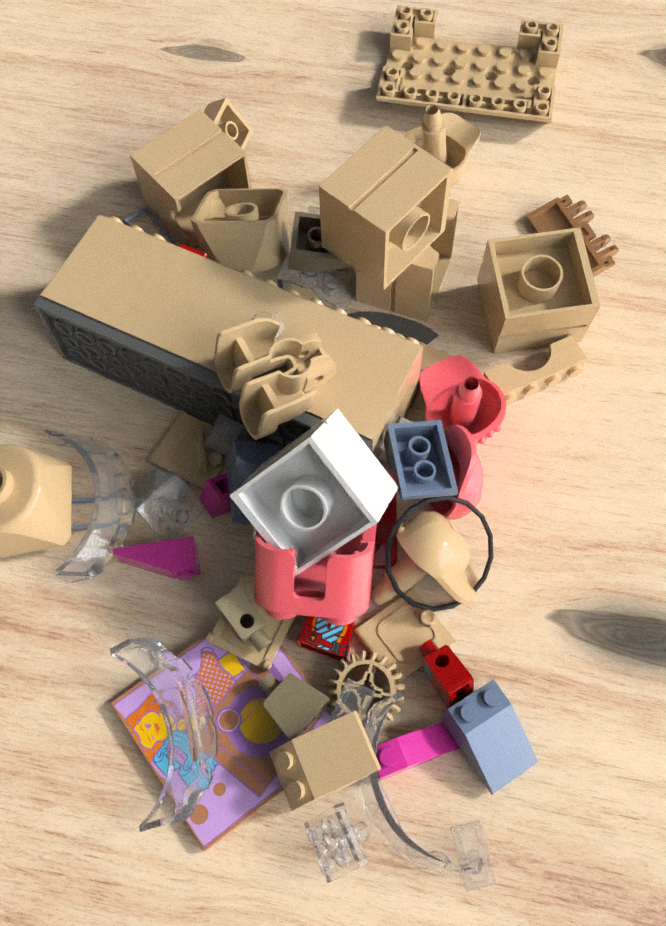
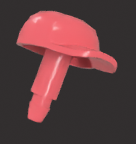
M461 355L451 356L425 368L420 373L419 384L426 406L425 421L441 420L443 430L450 425H461L470 432L475 445L484 444L487 438L493 437L494 432L501 430L500 425L505 418L507 405L504 394L499 386L485 378L468 358Z
M450 425L444 429V434L458 488V494L451 496L469 501L476 507L481 499L483 487V468L477 456L476 445L472 435L465 427ZM388 470L387 473H388V474L391 476V478L393 479L392 474H391V471ZM449 500L427 503L429 511H435L443 515L447 520H456L472 512L467 506Z

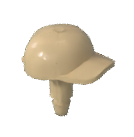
M431 104L426 107L422 126L410 130L404 137L453 169L452 186L463 176L468 157L477 145L481 131L478 127L454 113L441 114L438 106Z
M435 511L421 512L412 520H404L396 531V537L407 555L391 567V572L399 589L405 593L426 574H430L457 602L462 604L472 602L477 597V593L462 576L468 566L470 550L457 528L447 518ZM386 572V578L379 581L370 593L371 599L377 605L393 599L397 594Z

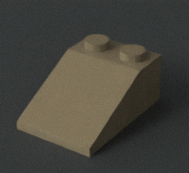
M295 211L288 269L318 272L352 267L322 247L320 215Z

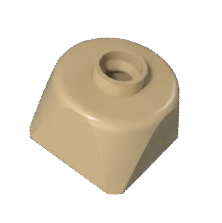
M284 188L214 189L206 193L191 218L201 252L206 253L208 259L240 272L248 270L253 275L277 267L288 256V190Z
M16 444L0 445V558L64 546L71 538L72 466L64 460Z

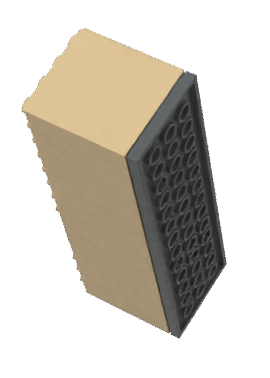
M98 215L41 293L42 298L38 297L33 304L63 359L176 410H182L212 426L220 413L244 425L239 410L242 389L228 393L221 384L215 369L214 351L216 337L219 332L258 318H269L279 324L280 327L276 334V341L285 338L298 339L316 332L322 342L325 353L332 358L337 367L335 376L323 386L317 388L318 394L307 411L288 422L278 425L274 433L256 440L258 443L286 447L333 411L339 409L378 460L384 449L383 440L387 424L398 423L401 417L406 418L418 393L423 346L412 337L404 339L396 336L395 332L387 327H382L381 329L374 327L363 317L352 318L341 308L335 307L330 309L325 307L316 298H311L310 300L303 298L294 289H281L270 279L259 280L248 270L240 272L208 259L206 253L180 243L179 246H176L169 242L167 243L161 235L156 233L149 235L137 225L127 226L115 216L108 218ZM283 366L272 371L266 372L264 374H261L257 377L252 378V380L271 374L278 370L284 373L288 371V369L286 366ZM313 390L304 392V394L306 395L309 392H312Z

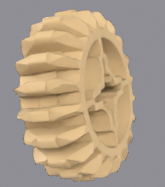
M361 650L360 660H357V656L354 653H350L351 664H348L345 659H341L340 663L345 667L344 670L341 671L336 667L333 669L335 674L340 675L338 680L329 678L328 682L336 685V690H328V695H337V699L331 701L330 705L331 707L338 705L342 707L336 712L337 717L353 712L354 710L346 702L344 689L353 691L358 697L357 713L361 722L366 721L367 730H372L373 720H376L378 727L381 728L384 726L381 717L385 716L391 722L394 718L389 713L390 709L398 713L401 710L399 706L394 705L395 700H405L404 696L397 695V690L406 689L405 685H396V680L401 679L403 675L402 673L394 675L391 673L397 667L395 663H391L388 667L385 666L388 661L386 655L378 662V653L376 651H373L371 658L367 659L366 651ZM367 666V670L360 681L352 682L346 680L352 671L359 667ZM376 668L382 670L387 676L390 691L376 686ZM369 681L372 683L370 687H374V690L381 692V694H368L364 700L361 696L363 693L359 692V689L353 688V686H365ZM382 698L388 700L385 706L378 712L365 715L372 699Z

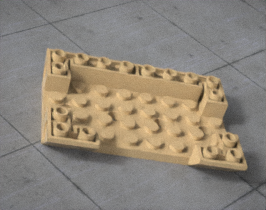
M397 5L390 35L389 55L386 66H383L376 101L420 107L435 104L439 109L551 123L556 90L554 86L556 69L560 56L564 24L522 19L517 48L435 39L438 10ZM445 73H451V74H453V75L447 76V75H444V74H445ZM492 78L494 79V81H488L486 79Z

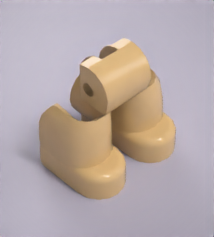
M258 318L228 328L217 334L214 365L218 378L228 393L242 389L239 400L240 415L253 439L258 440L274 433L278 425L288 422L307 411L318 394L317 388L323 386L335 376L337 367L332 358L325 353L322 342L316 332L298 339L285 338L276 341V334L280 327L279 324L269 318ZM283 366H286L288 369V371L284 373L278 370L271 374L252 380V378L257 377L261 374H264L266 372L272 371ZM313 390L312 392H309L306 395L304 394V392Z

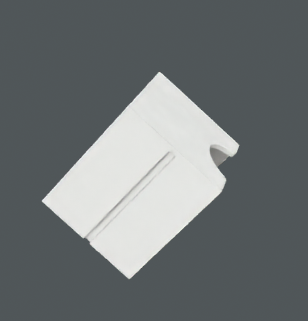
M336 409L261 464L230 497L267 543L270 542L274 548L295 549L296 576L377 524L399 487L340 410Z

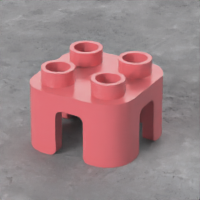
M377 524L296 576L295 549L274 548L270 542L267 543L259 532L256 531L254 599L256 603L264 608L270 617L275 619H290L296 615L323 617L326 622L333 625H348L354 622L356 617L366 612L369 607Z

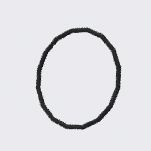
M454 496L425 498L406 509L392 527L385 548L386 573L395 592L413 607L434 612L453 609L462 604L455 601L451 604L432 607L414 602L399 589L391 572L390 550L397 529L411 512L429 502L445 500L467 506L480 518L488 536V560L482 577L473 587L474 591L477 592L487 579L494 558L493 534L485 516L469 501Z

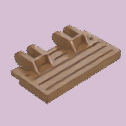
M567 194L560 199L559 197L526 215L528 222L536 233L580 227L593 277L615 265L612 257L619 250L616 245L607 247L598 253L596 252L603 248V246L608 245L611 238L607 234L596 238V234L588 224L595 216L593 212L587 211L573 219L574 216L586 209L587 204L585 201L582 200L573 204V201Z

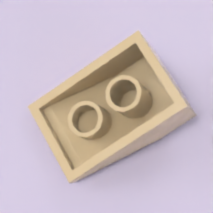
M353 711L296 737L269 752L291 811L311 806L381 769L357 711Z

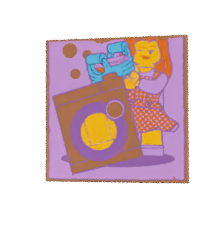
M207 633L111 702L112 707L204 851L210 849L284 791L269 752L287 743L289 740L264 709L262 704L269 695L258 685L268 673H271L280 682L291 673L310 686L311 684L282 645L272 662V667L269 671H266L207 642L206 637L209 634ZM326 708L305 733L336 720V718Z

